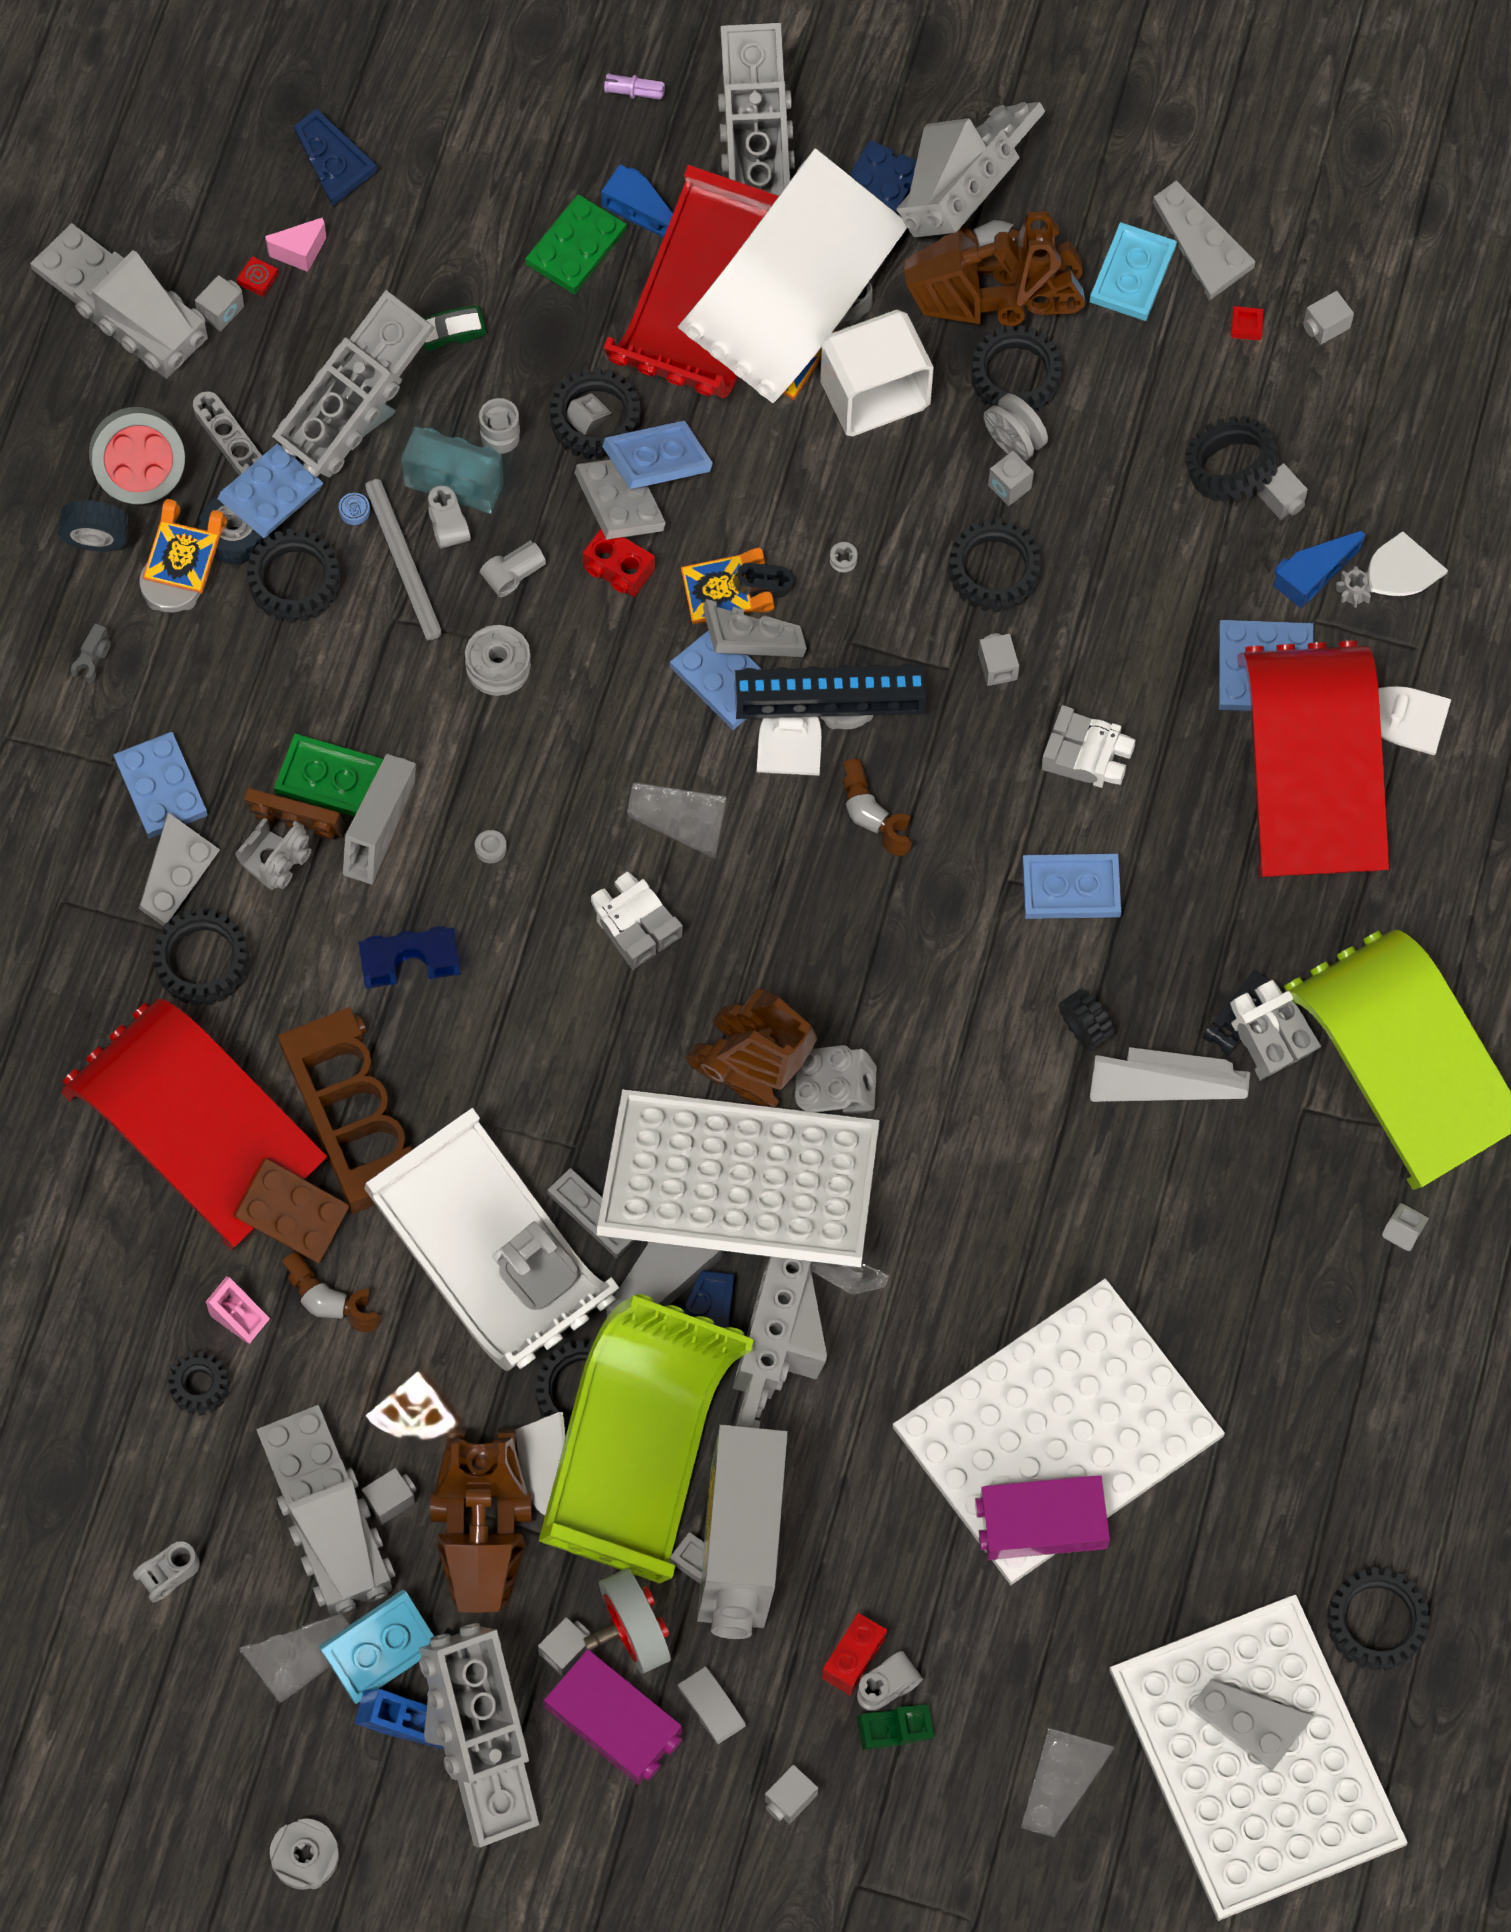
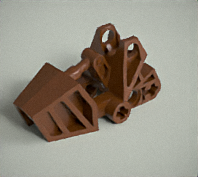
M1047 211L1028 212L1016 241L1012 239L1009 233L999 232L994 236L993 243L979 247L959 229L956 233L947 235L905 259L906 285L923 315L980 324L981 312L997 310L998 321L1001 324L1016 326L1024 320V305L1028 306L1030 312L1038 315L1077 313L1085 305L1084 290L1078 282L1083 272L1081 257L1070 241L1055 246L1054 237L1059 234V225ZM1035 220H1043L1047 223L1045 227L1035 229L1030 224ZM993 273V279L1008 286L980 289L978 275ZM1038 296H1045L1048 298V300L1044 303H1036L1033 301V299Z
M756 988L743 1006L739 1004L724 1006L712 1020L713 1024L722 1033L730 1037L729 1040L719 1038L714 1046L704 1044L703 1042L695 1044L685 1059L696 1071L718 1085L723 1082L742 1099L760 1106L774 1108L779 1103V1100L773 1095L771 1087L781 1090L804 1064L817 1038L812 1026L783 1000L766 989Z
M449 1428L447 1433V1441L435 1493H431L430 1517L431 1523H447V1534H438L436 1545L453 1604L458 1612H499L508 1604L527 1543L522 1534H515V1522H532V1492H527L517 1457L516 1428H499L498 1440L488 1444L467 1443L466 1428ZM465 1497L466 1507H472V1525H469V1534H464ZM493 1497H498L497 1534L488 1535L485 1507H492Z

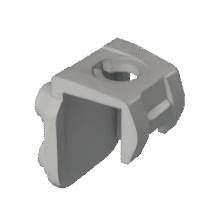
M263 818L256 826L255 831L251 833L235 854L245 869L263 885L273 890L278 887L284 889L288 885L293 875L289 871L293 864L297 863L303 865L309 858L311 849L308 847L309 836L306 835L304 826L301 823L294 821L291 830L282 838L270 832L268 820ZM274 850L265 864L261 862L260 858L264 851Z
M844 1045L812 1049L804 1064L796 1073V1103L806 1112L843 1109V1113L872 1111L875 1107L877 1067L869 1054L863 1049L851 1050Z
M536 1221L530 1223L523 1231L492 1255L493 1260L500 1267L499 1275L521 1303L532 1310H540L549 1305L571 1287L577 1277V1266L554 1237L546 1233Z

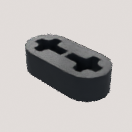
M758 563L742 564L733 578L734 586L743 594L758 595L763 592H770L774 598L786 596L794 582L793 575L787 568ZM744 575H749V578L754 581L752 583H749L748 579L744 577ZM775 577L779 578V582L783 584L782 586H778L777 581L774 580Z

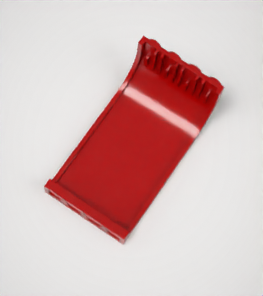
M688 165L684 174L686 182L629 327L617 346L613 338L607 337L604 351L609 361L623 367L629 365L637 368L639 372L652 377L655 375L666 378V381L671 384L695 388L696 392L705 396L715 395L725 398L732 391L739 377L697 342L689 338L678 326L730 263L779 196Z
M1357 641L1338 642L1339 647L1326 648V642L1308 643V649L1296 650L1295 644L1276 645V651H1264V646L1245 647V652L1237 655L1238 667H1245L1251 701L1260 864L1257 865L1258 877L1389 870L1379 690L1374 658L1369 646H1358Z
M159 998L150 1006L145 1002L132 1014L135 1020L127 1028L122 1024L109 1036L112 1042L104 1050L98 1046L85 1059L89 1064L83 1070L79 1071L75 1068L63 1079L62 1082L66 1086L63 1087L61 1094L69 1102L76 1096L98 1111L224 1239L222 1242L231 1251L254 1229L232 1217L262 1159L266 1158L304 1180L327 1156L189 1016L164 999Z

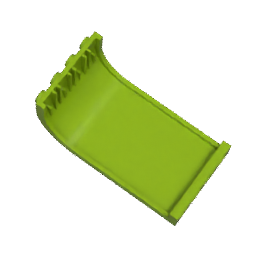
M1378 930L1363 939L1366 944L1358 950L1351 946L1337 954L1339 961L1329 966L1327 961L1310 970L1313 976L1309 979L1302 981L1301 977H1298L1283 987L1286 992L1289 991L1291 993L1292 1001L1307 1009L1330 1037L1411 1176L1407 1178V1181L1412 1190L1427 1185L1511 1134V1091L1429 955L1413 938L1400 930H1391L1383 935Z
M635 1294L618 1304L599 1330L584 1366L539 1542L620 1570L628 1568L632 1574L657 1583L671 1579L675 1565L670 1564V1557L712 1397L730 1365L735 1360L751 1352L754 1339L744 1336V1332L739 1329L716 1326L714 1321L709 1318L686 1315L684 1310L677 1306L656 1304L654 1299L647 1295Z

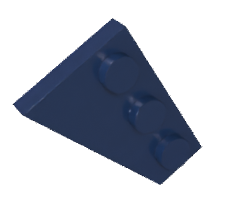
M317 108L294 126L295 133L332 207L377 172L376 164Z
M701 1271L685 1304L684 1314L692 1317H706L713 1320L716 1326L722 1328L729 1327L734 1274Z

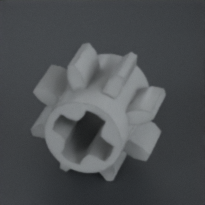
M1357 566L1348 573L1342 571V581L1337 582L1336 591L1343 592L1341 602L1347 601L1353 604L1354 608H1357V605L1363 601L1369 603L1371 597L1369 592L1372 593L1368 582V572L1364 573L1358 570Z

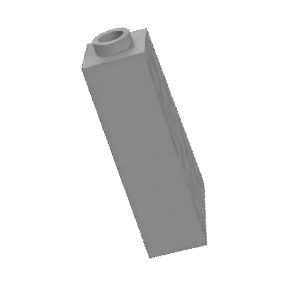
M386 754L345 835L344 876L373 885L415 784L416 763Z
M649 1242L615 1294L616 1300L607 1307V1317L618 1304L635 1294L647 1295L654 1299V1303L662 1306L670 1305L697 1281L701 1271L708 1272L723 1258L724 1251Z

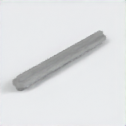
M379 479L368 481L365 485L367 494L425 638L427 640L439 638L442 634L440 625L382 482Z

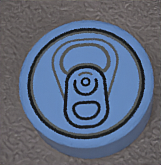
M360 493L345 495L339 502L341 519L350 525H359L365 522L370 515L368 499Z

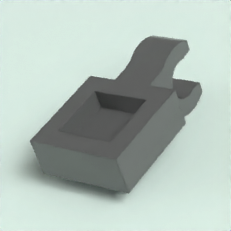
M94 624L81 647V655L71 666L72 676L76 677L80 670L87 669L89 671L85 676L88 683L94 681L96 677L95 666L100 658L106 657L111 645L105 627Z

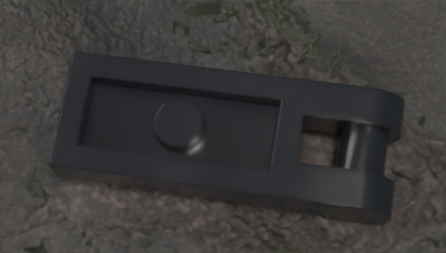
M1253 970L1218 1017L1209 1025L1202 1038L1209 1043L1215 1042L1222 1047L1221 1051L1228 1056L1231 1055L1241 1042L1238 1030L1235 1031L1231 1024L1237 1018L1230 1002L1248 993L1256 1007L1262 1005L1255 989L1270 980L1256 970ZM1225 1027L1233 1034L1227 1036L1221 1030Z

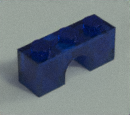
M437 926L429 929L427 932L415 933L413 931H404L393 937L371 936L366 938L365 941L358 942L365 989L397 984L396 969L403 960L409 958L419 959L426 965L429 979L461 975L454 928Z

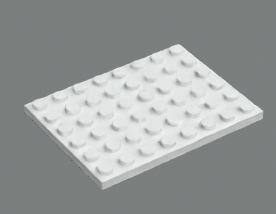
M622 1089L597 1225V1235L861 1267L879 1120Z
M1106 1278L893 1423V1429L978 1543L979 1530H984L983 1518L976 1517L975 1498L980 1497L982 1486L1102 1475L1108 1518L1223 1438L1225 1434ZM1055 1554L992 1561L1008 1583L1012 1585Z
M1296 1594L1110 1667L1109 1671L1218 1921L1406 1846V1838ZM1210 1680L1313 1715L1311 1721L1273 1771L1269 1770L1190 1710L1191 1705Z

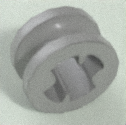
M840 542L834 545L830 551L831 566L839 572H848L854 569L858 556L856 548L848 542ZM846 552L849 553V560L851 561H838V553L844 555Z

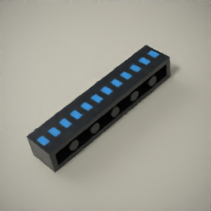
M843 665L833 668L810 666L796 669L778 667L776 669L757 670L755 668H746L744 670H735L736 719L924 714L926 690L923 665H871L869 667Z

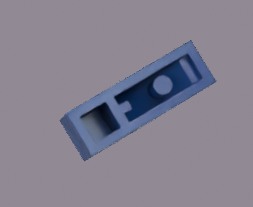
M619 165L601 191L602 207L664 238L673 213L646 177L634 168L628 169Z
M1359 531L1296 552L1289 560L1287 558L1283 559L1274 571L1276 577L1273 586L1302 609L1362 549L1365 534Z
M381 1689L363 1691L354 1724L383 1734L444 1750L443 1746L425 1741L424 1731L427 1705Z

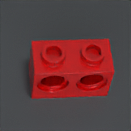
M600 529L583 552V567L591 576L595 578L601 577L610 582L616 591L622 594L628 593L635 597L655 571V555L624 537L606 540ZM602 553H607L611 555L609 558L606 559L598 557V555ZM631 568L635 569L637 572L633 574H627L623 571Z
M857 1613L824 1666L822 1679L851 1696L884 1644L887 1629Z

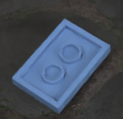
M685 421L606 437L602 446L630 489L710 472L713 464Z
M276 444L223 489L219 494L218 500L265 538L321 489L323 482L303 468V465L293 456L286 453L280 445Z
M708 630L671 660L670 668L734 730L746 720L736 719L735 670H744L746 668L759 670L761 668L747 654L715 653Z
M173 732L113 754L149 839L162 833L164 821L168 813L184 824L208 816Z
M1118 854L1023 855L1025 919L1121 916Z

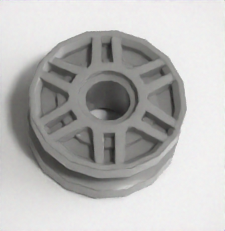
M1008 393L998 401V406L993 405L984 412V421L989 433L1007 454L1014 451L1023 461H1026L1033 455L1034 449L1038 450L1048 442L1046 428L1041 419L1024 400L1014 394Z
M503 625L486 626L477 631L467 643L465 650L467 677L472 685L481 692L494 696L507 695L520 689L528 680L531 670L529 644L524 636L514 628ZM494 658L504 659L501 663H495L491 660Z

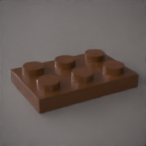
M247 788L244 801L250 808V811L256 815L255 819L261 821L263 818H266L270 824H273L274 820L285 822V827L289 829L293 827L294 821H297L304 828L315 830V835L321 838L333 840L334 836L344 837L347 826L339 812Z
M265 1158L262 1159L232 1217L291 1250L298 1252L309 1260L320 1263L350 1205Z

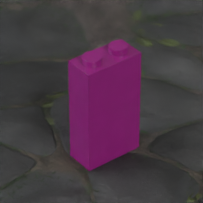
M1102 1475L982 1486L980 1497L975 1498L976 1517L983 1518L984 1530H979L980 1550L987 1551L988 1560L1108 1549L1110 1536Z
M588 1649L544 1700V1706L547 1711L637 1785L644 1778L649 1781L661 1765L658 1761L666 1752L671 1755L682 1742L680 1737L682 1726L590 1650L588 1651Z

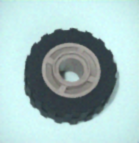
M218 498L212 499L210 504L203 508V513L200 514L199 529L208 530L209 517L213 510L223 512L227 518V523L220 536L214 559L224 561L227 564H241L243 561H249L251 553L255 554V547L258 544L264 545V538L219 501ZM231 527H239L236 530H229Z
M92 500L69 502L67 505L62 506L58 536H60L62 541L79 549L100 552L115 551V549H120L126 544L129 524L128 515L122 509L104 502Z

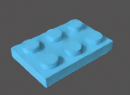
M1120 222L1090 295L1089 302L1147 321L1176 249L1177 241Z
M401 1590L318 1647L352 1701L357 1704L361 1701L363 1691L379 1689L419 1662L421 1658L419 1647L430 1644V1638L434 1636L407 1592Z

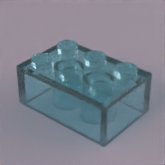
M415 426L401 457L405 486L428 494L437 486H447L454 491L459 504L491 514L504 484L502 454L487 446L481 448L469 444L460 437L450 438L441 435L432 428L423 429Z

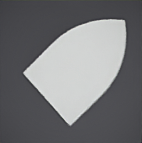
M1401 532L1375 552L1369 563L1368 581L1372 592L1392 596H1406L1423 591L1446 575L1448 570L1408 535Z
M1408 687L1379 688L1381 737L1394 744L1435 755L1451 699Z
M818 717L763 718L759 732L757 772L819 776L821 727Z
M563 1412L555 1413L516 1429L518 1458L527 1492H532L531 1502L543 1515L546 1514L566 1437Z

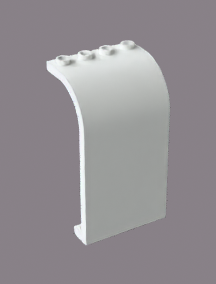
M815 148L799 167L797 173L730 263L683 319L678 328L707 350L714 358L732 370L738 377L757 390L763 397L774 403L821 348L826 335L833 332L907 227L899 215Z
M471 1108L368 1181L364 1189L483 1350L506 1371H509L516 1365L519 1369H522L536 1358L533 1353L540 1347L544 1346L548 1350L563 1338L560 1335L562 1331L569 1326L574 1331L587 1322L589 1317L586 1314L597 1307L599 1311H602L616 1300L613 1294L617 1292L619 1287L612 1277L606 1282L598 1279L579 1259L478 1122L479 1116ZM533 1221H536L546 1233L554 1237L577 1266V1277L572 1286L540 1310L529 1309L521 1303L499 1275L500 1267L492 1258V1255L498 1249L508 1243Z

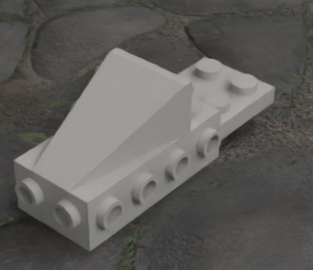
M781 23L721 26L724 94H718L719 112H725V123L720 124V141L726 142L727 154H721L722 172H728V178L779 196L790 182L789 169H794V151H788V139H793L792 120L787 121L786 109H791L790 90L785 91Z
M1021 102L1017 105L1006 107L1000 105L994 108L989 113L990 117L985 123L977 128L974 127L970 118L931 123L924 127L910 193L896 208L913 237L956 233L1020 158L1014 148L1044 114L1045 110L1040 102L1027 104L1026 102Z
M72 223L30 263L34 272L76 303L75 308L84 318H89L106 335L112 336L128 352L134 353L151 370L157 371L166 379L208 339L204 316L195 308L190 310L185 306L181 298L173 291L167 292L164 290L137 252L132 250L124 258L115 251L111 254Z
M385 290L351 338L345 337L335 348L332 356L323 368L318 371L312 383L298 398L295 406L287 417L281 421L272 437L282 444L281 447L286 453L294 458L298 456L305 463L302 467L315 477L322 474L330 478L332 474L338 473L343 467L344 458L349 451L355 449L366 434L389 419L396 412L386 401L391 400L399 391V384L403 380L399 376L431 335L435 327L389 291Z
M772 1256L767 1261L746 1336L754 1339L752 1350L740 1358L732 1387L733 1389L745 1392L736 1426L759 1428L760 1421L755 1420V1417L760 1418L767 1398L771 1399L775 1390H781L788 1371L817 1379L826 1362L827 1352L810 1269L811 1261Z
M319 1405L256 1429L282 1496L277 1497L278 1504L283 1516L290 1514L294 1526L289 1527L290 1534L295 1546L302 1544L306 1556L301 1557V1561L307 1576L314 1574L318 1586L313 1588L319 1606L326 1605L330 1616L336 1613L344 1614L353 1610L356 1605L366 1601L379 1600L385 1597L388 1592L393 1591L390 1578L395 1577L392 1565L389 1558L382 1560L378 1548L382 1547L383 1544L376 1528L370 1530L365 1518L371 1516L364 1498L357 1499L354 1488L359 1485L352 1468L345 1469Z
M473 1623L461 1627L460 1633L456 1635L441 1634L430 1638V1644L419 1647L421 1654L419 1660L420 1669L427 1678L429 1686L424 1737L427 1743L444 1747L446 1755L444 1766L451 1779L458 1780L474 1846L483 1847L538 1826L539 1821L524 1765L525 1762L529 1761L497 1629L480 1627L479 1623Z

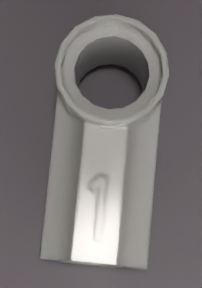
M530 540L505 557L495 556L488 560L480 569V574L498 597H504L518 587L520 580L546 565V559L537 544Z

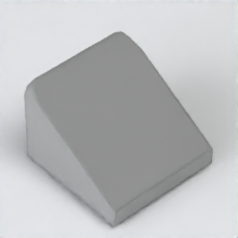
M590 393L571 401L565 417L580 434L586 435L609 418L612 413L597 397Z
M1400 1203L1386 1225L1382 1236L1399 1247L1410 1251L1429 1218Z

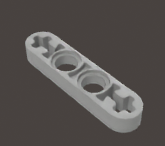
M202 392L194 398L193 409L196 418L240 476L250 467L251 463L254 464L262 455L215 393ZM203 404L212 405L215 415L213 419L206 408L202 409ZM220 424H229L232 427L231 432L227 435H219L215 430ZM238 446H244L249 449V452L245 457L237 458L232 455L233 449Z

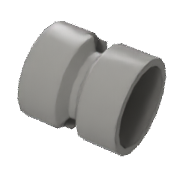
M495 398L486 402L479 412L480 434L483 445L494 453L504 454L512 451L520 441L519 412L516 406L504 398Z

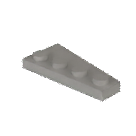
M1177 181L1154 196L1153 204L1169 232L1176 238L1178 248L1182 255L1187 257L1192 266V272L1197 281L1200 280L1203 285L1204 293L1209 301L1255 268L1256 261Z

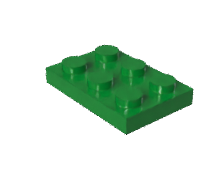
M578 194L525 258L526 265L575 295L627 231V224Z
M294 734L275 783L274 792L275 794L355 817L384 759Z

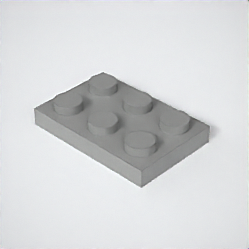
M612 460L576 465L575 475L606 540L664 530L666 522L648 486L630 489Z

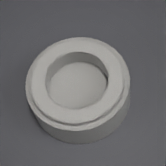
M486 830L477 836L475 852L481 861L496 863L504 858L507 845L505 837L500 832Z

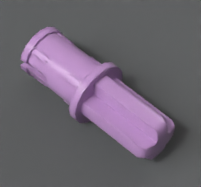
M610 73L606 75L608 81H605V93L630 95L631 99H635L638 96L660 100L664 96L665 84L663 82L639 79L637 75H633V77L612 75Z

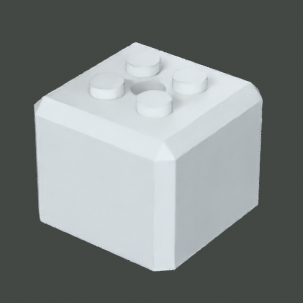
M894 310L826 335L822 343L820 382L847 436H855L923 411L930 405L933 365L907 313Z

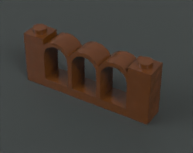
M348 1007L278 1035V1039L348 1205H350L351 1213L354 1214L376 1205L365 1191V1184L412 1151L411 1146L406 1147L404 1130L399 1122L389 1116L390 1108L386 1089L380 1081L372 1077L373 1069L370 1053L362 1038V1034L367 1033L360 1015L354 1017L351 1008ZM345 1054L355 1055L364 1062L363 1068L357 1075L317 1092L307 1072V1068ZM360 1093L373 1094L381 1101L380 1107L371 1116L334 1131L323 1109L326 1106ZM377 1132L390 1133L398 1140L394 1151L387 1156L352 1170L349 1169L340 1146Z

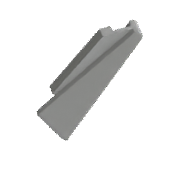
M1129 1047L1126 1061L1095 1056L1090 1100L1101 1102L1245 1099L1248 1096L1250 1072L1233 1070V1063L1225 1059Z

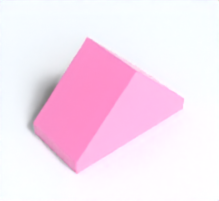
M323 218L265 236L269 256L308 272L326 240Z
M227 1276L206 1301L210 1316L249 1344L270 1319Z

